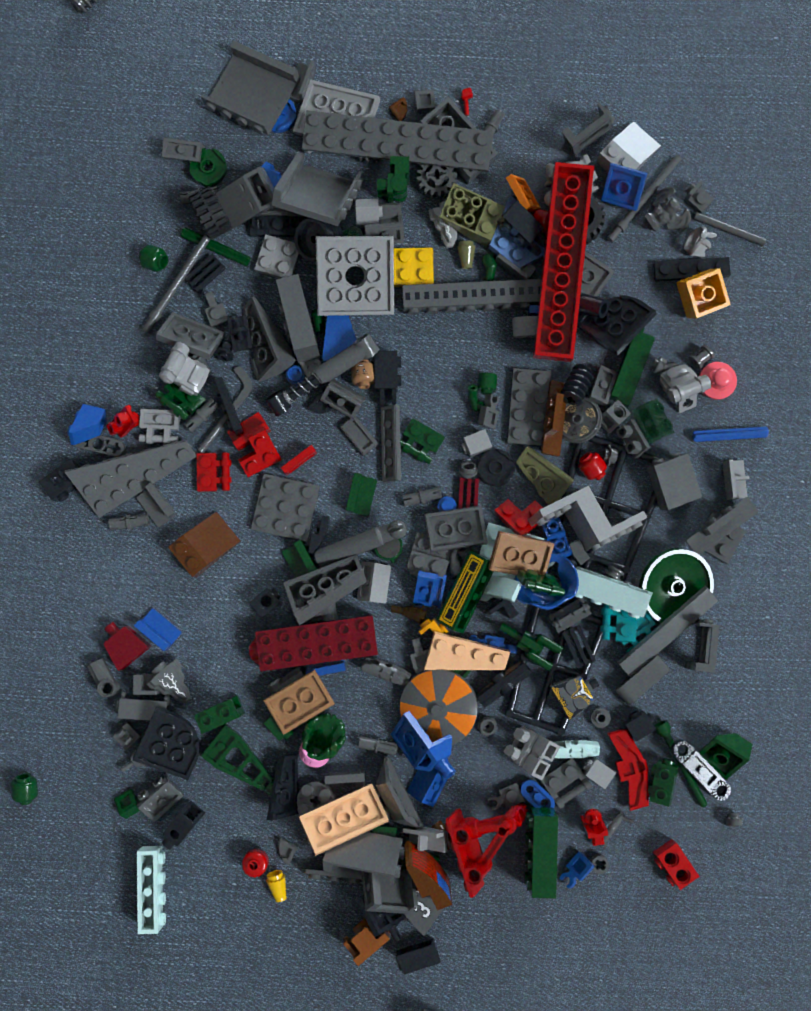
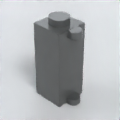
M122 692L121 698L116 704V713H118V718L150 721L156 706L170 711V695H165L164 700L127 697V692Z

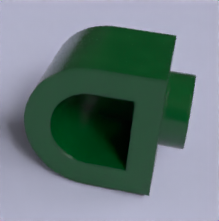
M478 374L477 387L481 394L486 395L496 392L497 374Z

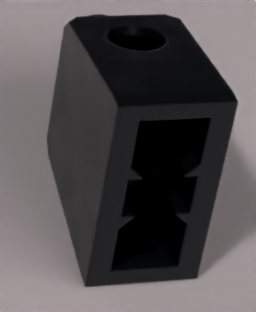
M190 801L163 832L165 837L162 841L163 846L167 849H171L174 845L178 847L204 816L205 812L194 802Z

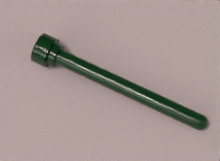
M663 720L654 725L655 731L660 737L664 738L671 751V745L674 742L670 735L671 726L667 720ZM675 758L699 805L703 808L706 807L707 802L694 777Z

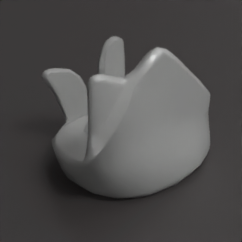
M704 226L698 227L688 236L684 244V250L690 256L704 258L705 250L711 248V243L706 237L715 238L717 234L707 232V228Z

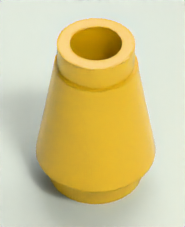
M274 870L268 873L266 882L275 902L285 901L287 899L285 874L282 873V870Z

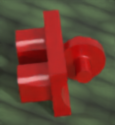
M127 405L114 416V419L106 425V428L111 436L118 434L120 438L125 437L132 428L140 424V416L138 413L131 411V406Z
M589 809L585 815L580 816L582 825L588 839L591 838L593 846L603 845L604 836H608V830L599 810Z

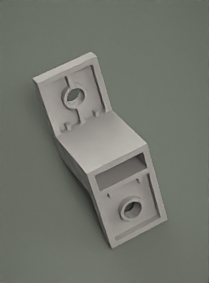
M587 486L540 509L528 519L531 527L536 524L542 526L553 517L558 518L565 514L579 540H581L585 551L591 548L595 551L642 526L641 521L645 520L647 516L642 511L611 527L590 487Z

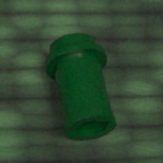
M313 309L311 317H313L314 333H319V331L324 333L326 330L324 316H318L317 309Z

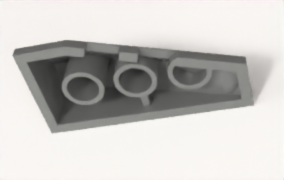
M252 297L243 307V314L247 317L253 352V359H251L252 368L258 382L286 372L296 360L285 338L257 299Z

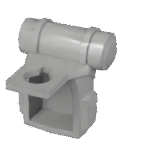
M176 342L174 347L171 348L170 355L164 366L161 367V372L158 376L167 384H176L182 392L190 396H197L206 382L210 370L203 363L196 359L193 360L188 356V346L184 343Z
M686 364L672 367L660 374V385L673 403L678 402L679 413L696 407L697 394L711 388V380L707 375L697 376L692 368ZM686 399L692 400L689 405L683 406Z

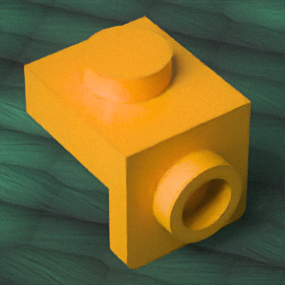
M429 618L420 624L421 629H419L421 635L429 628L433 632L436 631L444 634L449 632L446 626L439 624L435 618L431 621Z

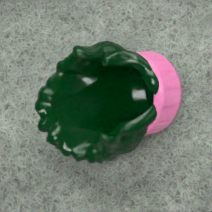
M328 713L314 716L313 719L307 721L302 732V744L299 748L300 759L305 765L318 768L337 755L346 740L345 725L342 719L337 718L335 714L330 716Z

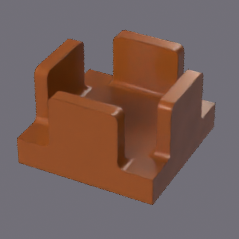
M364 918L353 927L356 935L352 939L346 936L343 944L352 954L353 961L359 966L390 940V932H383L374 937Z

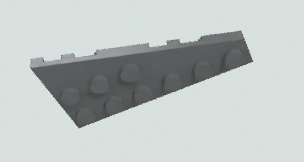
M184 439L165 444L161 447L145 449L138 453H130L106 459L99 463L83 465L80 468L65 470V474L100 518L146 489L145 486L150 482L156 483L197 457L187 440Z

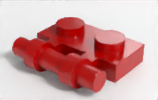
M228 452L222 453V460H217L216 453H197V492H217V484H222V491H230L232 477H230L231 460H229ZM217 467H222V477H217Z

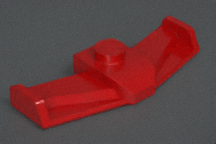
M627 729L608 732V736L622 759L615 761L619 779L621 782L628 780L629 811L649 806V769L646 759L643 758Z

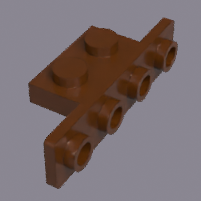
M552 380L549 383L548 399L546 402L541 453L558 457L561 451L566 403L563 401L564 394L560 393L565 383Z

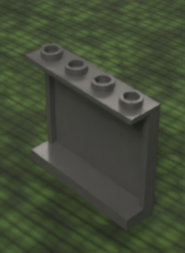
M297 152L274 188L272 206L338 226L341 220H345L347 210L351 209L353 200L355 201L358 191L361 190L363 180L360 179L362 172L359 171L354 180L304 165L305 154Z

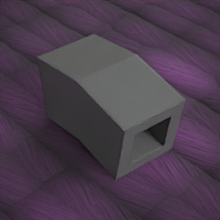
M581 540L569 544L572 550L571 557L578 566L590 559L583 548Z

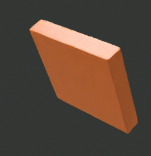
M513 174L506 177L519 203L528 212L535 213V211L541 210L539 203L524 178Z

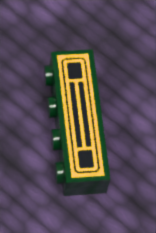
M473 551L469 552L460 573L456 576L452 589L447 595L443 607L439 611L436 621L453 631L464 633L494 572L488 569L490 559Z

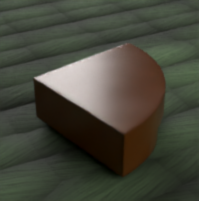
M404 97L389 106V111L397 121H403L407 115V102Z

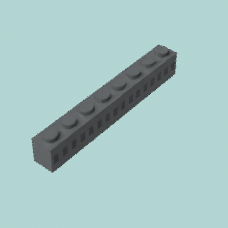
M541 279L403 285V311L408 313V315H416L419 312L436 314L438 311L455 313L456 310L474 312L475 309L493 311L494 308H502V310L508 311L515 307L527 310L530 305L539 304Z

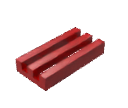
M310 445L282 466L281 469L286 475H289L317 454L315 448Z

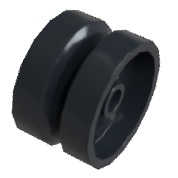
M313 218L305 219L296 228L294 236L295 246L298 253L304 259L316 261V237L343 236V231L340 225L335 226Z

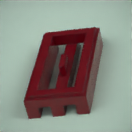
M460 478L458 509H462L464 483H467L466 508L470 507L471 483H475L473 507L478 506L479 479Z

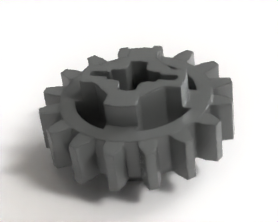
M421 164V170L417 171V176H419L417 177V183H420L419 189H424V195L430 193L431 198L437 195L438 199H440L441 194L448 196V190L450 191L453 183L456 184L457 182L455 179L457 178V173L454 172L455 168Z

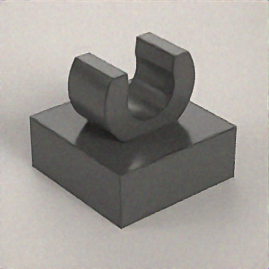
M127 722L113 737L125 750H128L142 735Z

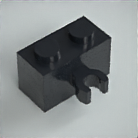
M67 460L39 481V484L51 500L62 502L70 496L69 493L73 490H78L65 474V470L80 468L76 461Z

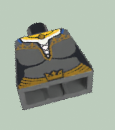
M580 675L549 685L569 720L575 718L595 701L591 692L600 687L595 677L584 682Z

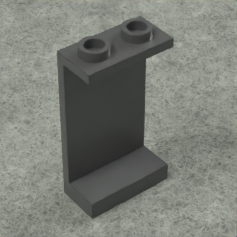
M365 832L325 851L323 871L332 872L333 865L389 876L390 885H394L396 878H400L402 866L399 865L400 859L404 860L405 856L403 839Z

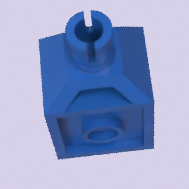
M411 712L404 713L390 734L414 769L429 772L435 769L443 781L449 779L456 772L448 762L452 749V736L449 734L432 743L428 734L424 732Z

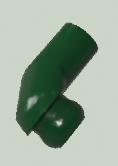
M486 253L482 257V262L486 268L485 280L493 281L497 262L492 254Z
M470 385L468 387V400L472 410L477 412L480 411L481 406H484V402H477L478 387Z

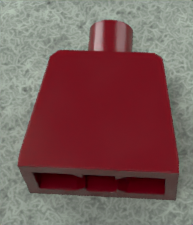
M112 622L104 628L110 638L103 644L118 671L124 670L152 647L130 626H124L119 629Z

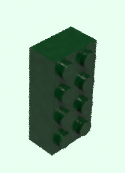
M529 806V812H526V825H528L529 832L525 833V844L528 848V852H525V865H527L528 872H524V884L527 891H530L532 898L556 899L558 815L554 808H535L534 806Z

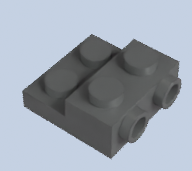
M417 532L407 570H410L409 574L418 576L419 571L435 573L443 577L446 573L452 550L430 553L428 536Z

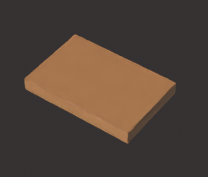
M498 531L488 569L517 575L519 569L524 571L530 569L544 575L547 572L554 543Z
M316 670L311 671L263 700L283 735L335 704Z

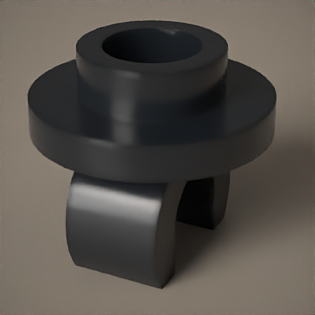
M225 341L222 347L216 349L215 353L219 360L223 362L233 360L234 355L231 342Z

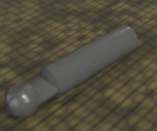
M394 520L379 528H372L316 550V561L323 568L356 554L359 555L380 547L386 542L404 537L407 532V526L402 520Z

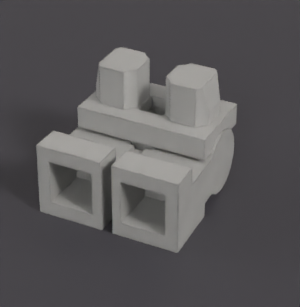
M524 726L516 728L513 734L515 738L513 744L507 745L504 750L505 757L523 768L530 775L543 780L550 767V764L543 759L545 758L552 762L560 746Z

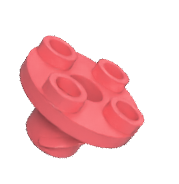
M712 362L706 365L699 374V376L707 375L711 380V388L702 393L711 399H724L730 396L736 388V373L726 363Z

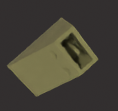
M453 183L439 218L470 240L487 247L492 240L498 225L497 221L500 219L505 206Z

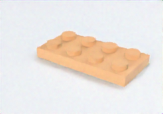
M372 784L299 817L315 856L389 821Z

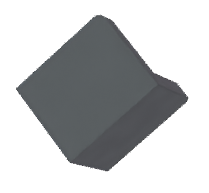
M133 675V695L160 694L159 690H152L146 685L154 675Z

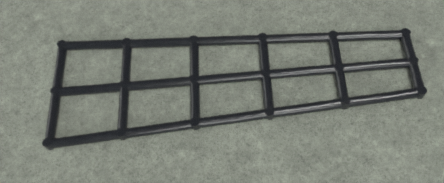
M598 436L588 440L604 447L610 444L611 448H615L620 452L605 498L594 495L597 502L602 505L601 509L607 517L609 508L632 516L642 512L641 510L612 501L628 454L625 445ZM575 443L567 473L572 479L575 477L583 443ZM645 452L639 457V459L651 463L653 460L660 458ZM571 484L562 498L579 491V489L573 488ZM654 490L645 510L647 518L641 521L643 525L638 527L624 565L594 555L595 551L591 548L586 552L590 559L583 563L582 568L589 570L592 562L605 567L611 565L624 573L623 576H620L621 581H626L657 503ZM565 514L559 517L561 523H563ZM551 567L547 568L548 574H550ZM574 596V597L571 599V602H570V603L574 602L575 600H577V599H579V598ZM561 604L558 607L554 608V610L558 611L566 605ZM533 606L527 631L532 634L535 632L540 608ZM591 614L583 620L599 625L590 647L595 657L602 641L600 626L603 624V617ZM560 633L557 644L564 649L566 642L562 633ZM563 649L560 654L554 652L552 660L549 661L553 666L547 673L533 717L514 711L522 681L511 691L505 712L506 716L559 735H564L570 721L565 714L559 726L540 720L550 692L549 685L552 684L556 672L570 677L580 675L585 682L593 662L584 665L580 672L559 665ZM524 651L521 652L519 661L522 659L525 663L535 664L525 657Z

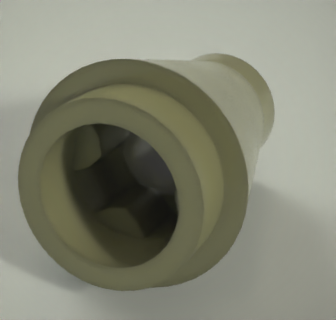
M474 241L459 242L457 250L461 269H472L476 247L474 246Z

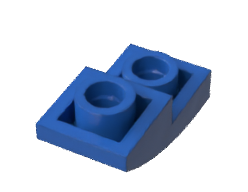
M552 518L549 522L542 525L546 541L554 543L552 553L562 555L565 558L572 556V550L565 536V530L560 518Z

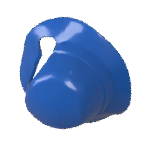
M552 553L550 562H557L559 564L558 574L562 584L560 588L565 590L563 596H549L541 591L536 593L522 585L517 599L523 604L551 610L573 598L578 591L579 578L572 562L556 553Z

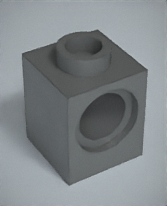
M617 400L602 414L601 426L610 434L631 413Z

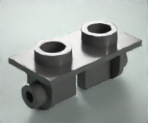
M579 598L548 617L557 632L560 633L592 613L589 610L588 603L583 598Z

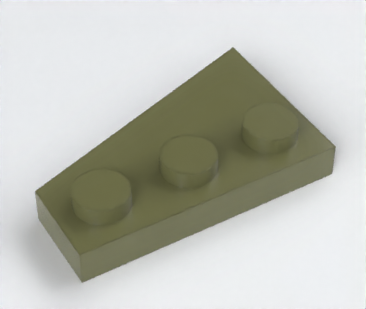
M529 446L525 448L516 461L528 480L538 490L537 492L540 497H543L548 505L560 500L574 481V479Z

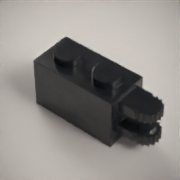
M516 201L500 217L497 223L500 225L501 230L508 233L518 246H521L523 249L526 247L534 255L539 256L541 250L533 240L545 248V237L540 233L544 227Z
M397 350L378 351L374 355L375 392H380V405H385V392H392L391 403L394 405L396 404L398 386H401V375H398L397 368H401V356H397Z

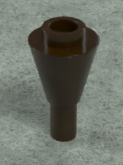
M424 605L391 606L392 613L402 614L421 624L422 620L425 621L427 609H424Z

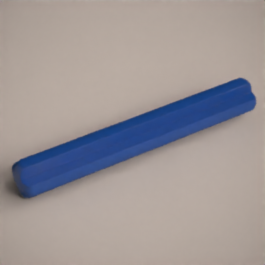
M766 426L699 430L693 432L692 438L694 442L768 437L769 430Z

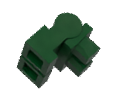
M390 156L388 179L377 178L378 198H388V203H394V201L401 203L407 198L409 157Z

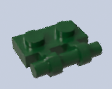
M174 383L164 386L166 394L160 390L155 394L163 406H168L175 416H180L183 420H186L189 416L186 410L193 414L206 401L199 393L197 396H190L179 390V386Z
M412 418L403 433V436L409 438L406 443L400 439V446L404 453H410L417 457V460L421 463L423 461L430 464L433 458L427 455L428 451L436 454L445 436ZM416 442L424 448L420 451L412 446L413 443Z
M519 569L517 578L520 583L533 592L539 593L541 591L554 597L556 595L563 596L565 590L560 588L556 578L550 574L541 575L530 569H527V571Z

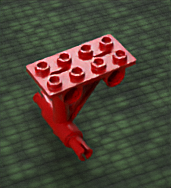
M525 803L512 806L503 815L478 820L475 817L464 818L461 808L456 809L446 818L445 828L450 833L451 847L457 855L458 869L463 874L464 888L470 898L475 897L484 886L483 878L492 869L491 860L505 839L522 825L526 812H528V808L525 809L527 807ZM497 832L483 853L478 838L482 837L483 834Z

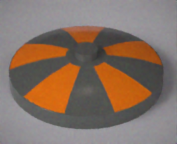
M425 670L414 676L404 688L400 698V716L402 717L404 713L410 711L424 732L428 734L432 743L450 734L452 736V745L463 740L475 724L478 714L477 697L472 686L460 674L451 670Z

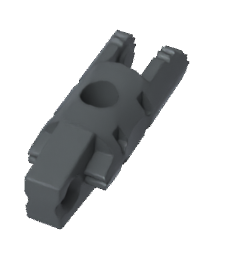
M365 657L361 666L362 671L367 674L406 686L411 677L410 672L399 666L371 657Z

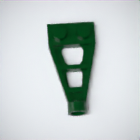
M226 724L201 757L216 769L259 788L270 796L274 778L269 774L244 738ZM234 747L239 748L245 758L239 767L226 762V756ZM249 762L253 763L259 770V775L254 779L243 772V769ZM270 781V783L266 787L265 782Z

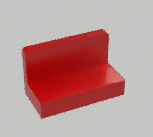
M257 412L241 422L243 434L237 436L234 431L230 430L227 433L236 449L240 451L251 444L247 437L248 434L262 427L266 429L267 433L271 432L261 414Z

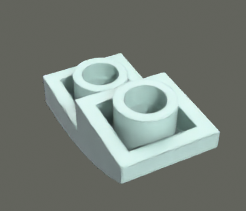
M491 576L484 594L500 600L506 599L515 602L522 584L516 580Z

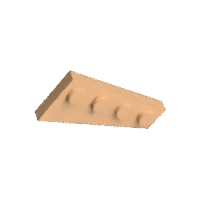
M434 631L424 670H505L510 651Z

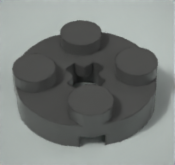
M313 781L304 785L297 796L298 813L302 816L335 801V793L333 794L330 789L331 787L323 781ZM316 796L318 797V800L321 801V804H318L317 806H315L312 802V799H314Z

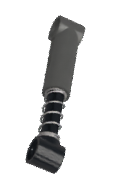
M369 333L364 334L354 341L352 345L314 369L315 373H312L311 376L305 377V380L300 383L297 382V385L290 387L288 391L278 390L265 401L275 416H280L291 408V404L295 402L296 398L303 397L304 393L310 392V389L313 387L317 388L318 384L325 385L362 360L374 356L379 351V348Z

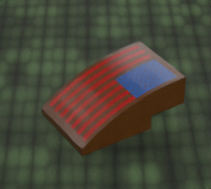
M405 841L406 868L421 897L424 898L430 895L437 911L451 906L450 879L445 870L427 851H418L416 844Z

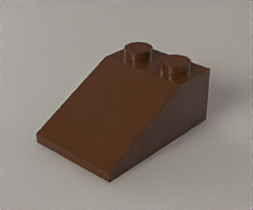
M215 512L183 534L168 548L192 577L197 578L240 543L241 540L218 512Z

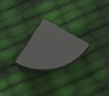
M281 837L278 844L279 853L282 860L289 865L298 846Z

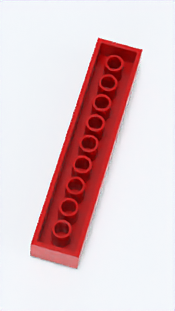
M555 162L553 168L533 358L564 362H571L574 359L594 166Z

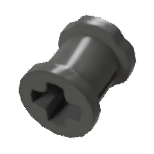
M704 344L695 355L689 357V361L695 368L700 370L703 364L709 359H713L715 355Z

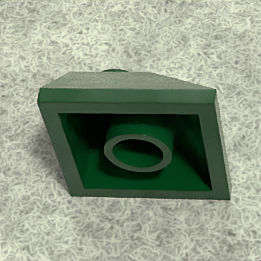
M737 733L717 735L698 753L722 778L727 780L749 761L753 744Z

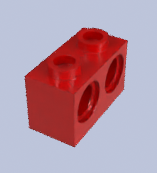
M673 839L653 852L656 856V859H654L660 870L665 869L668 874L665 877L672 887L676 886L681 890L700 877ZM667 853L673 854L670 861H665ZM679 870H684L683 876L676 878V873Z

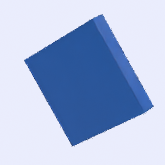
M611 163L601 201L637 211L648 173Z

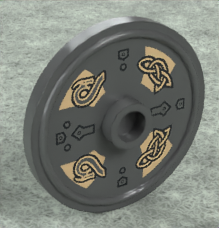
M585 397L580 406L566 403L562 435L564 440L571 443H583L597 434L602 424V412L593 400Z

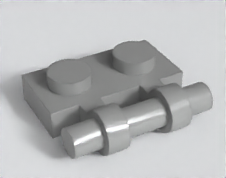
M141 409L139 428L147 429V433L139 435V442H146L147 444H154L156 442L164 443L165 445L179 441L178 436H171V430L179 431L180 416H175L172 410ZM154 430H164V435H154Z

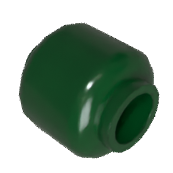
M147 245L139 253L140 264L145 269L160 272L168 264L167 253L162 248Z
M19 774L10 784L11 798L14 802L20 803V805L30 804L38 796L37 779L31 776V774Z

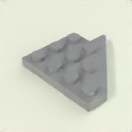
M310 80L293 132L296 135H304L306 110L374 118L381 99L377 95Z

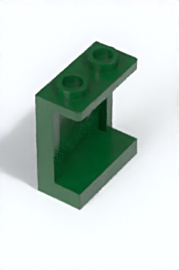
M237 695L196 714L194 717L201 734L239 718L245 714V710Z

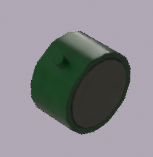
M401 538L394 539L380 547L374 548V550L382 560L391 561V564L395 563L394 560L401 555L403 550Z

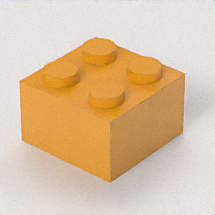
M720 268L709 269L676 282L687 318H699L731 305Z

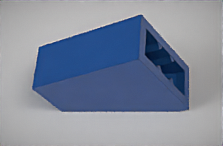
M349 315L327 316L322 355L324 362L356 341Z

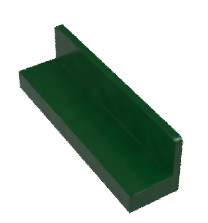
M645 328L628 344L609 398L613 401L619 400L626 406H629L655 340L654 336L643 333Z

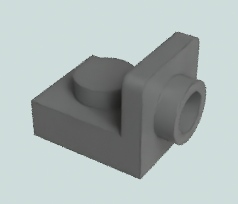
M702 181L697 185L693 183L687 189V196L684 199L686 203L699 213H702L714 201V198L701 187Z

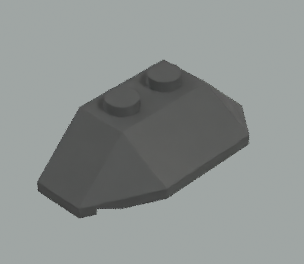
M385 755L376 781L377 788L375 791L379 800L383 799L386 805L383 808L387 817H392L394 822L416 829H424V824L389 755Z

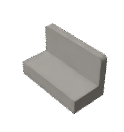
M362 562L361 567L367 582L358 587L357 600L386 603L391 566Z

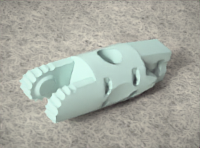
M571 740L554 742L560 746L555 758L599 756L600 746L597 741Z

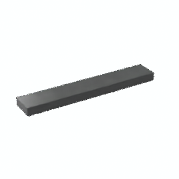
M704 586L618 660L617 663L631 677L716 604L718 600L709 588Z

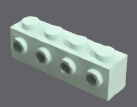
M579 566L576 567L579 586L575 597L583 598L585 596L590 598L592 603L610 605V609L618 612L621 610L626 611L633 618L639 619L645 616L653 592Z
M142 846L137 851L138 934H158L166 923V913H163V905L166 902L163 884H165L166 875L165 872H162V864L165 863V852H162V846Z

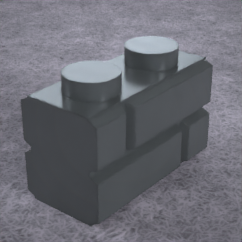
M333 379L328 384L320 400L354 419L366 397Z

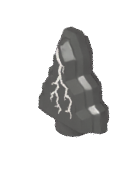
M177 658L169 664L163 661L151 671L154 677L146 685L152 690H159L163 695L171 694L175 700L185 704L191 700L189 688L184 684L185 676L181 671L182 665Z

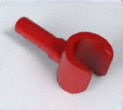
M470 87L463 89L461 93L465 116H469L468 99L473 98Z

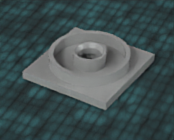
M394 236L316 237L317 315H394ZM352 266L360 267L364 273V279L358 285L349 284L345 278L346 271Z

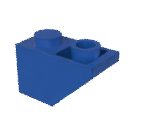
M86 404L82 405L80 411H77L73 424L69 425L67 430L71 445H76L101 435L107 422L105 409Z

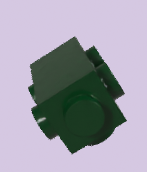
M663 758V761L659 760L657 765L653 764L651 776H654L653 784L650 783L648 787L649 802L668 807L672 804L679 765L674 764V760Z

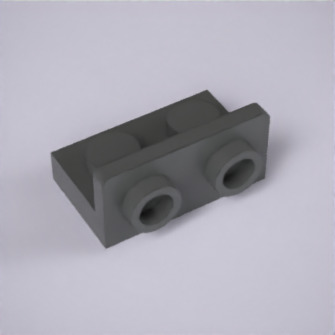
M164 773L162 776H158L148 789H144L139 793L137 806L140 811L155 822L180 800L184 794L170 780L169 775Z

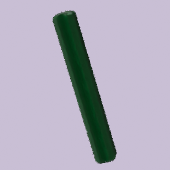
M186 227L181 232L182 238L197 245L203 238V235ZM210 240L205 247L244 266H248L251 259L249 256L214 240Z

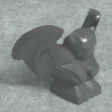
M672 187L663 188L656 193L658 196L652 205L655 209L652 213L645 215L655 231L660 229V226L667 225V230L681 229L682 232L691 221V214L688 209H685L681 215L677 214L682 208H680V203L674 196L669 201V197L676 193Z

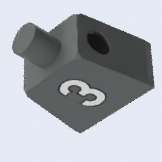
M416 887L418 907L409 914H405V916L424 936L443 909L437 911L430 895L422 898Z

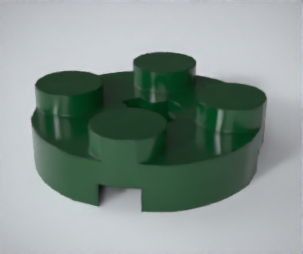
M202 148L200 163L190 162L189 166L192 178L198 184L205 187H212L220 183L228 171L224 156L213 148ZM212 164V169L205 171L204 165Z

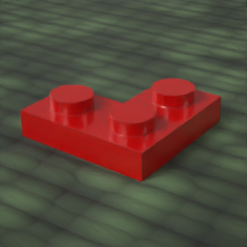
M264 427L247 435L255 451L238 459L247 477L282 460Z
M507 499L494 510V514L515 534L525 536L538 525L536 524L531 527L528 519L543 507L535 500L521 511Z

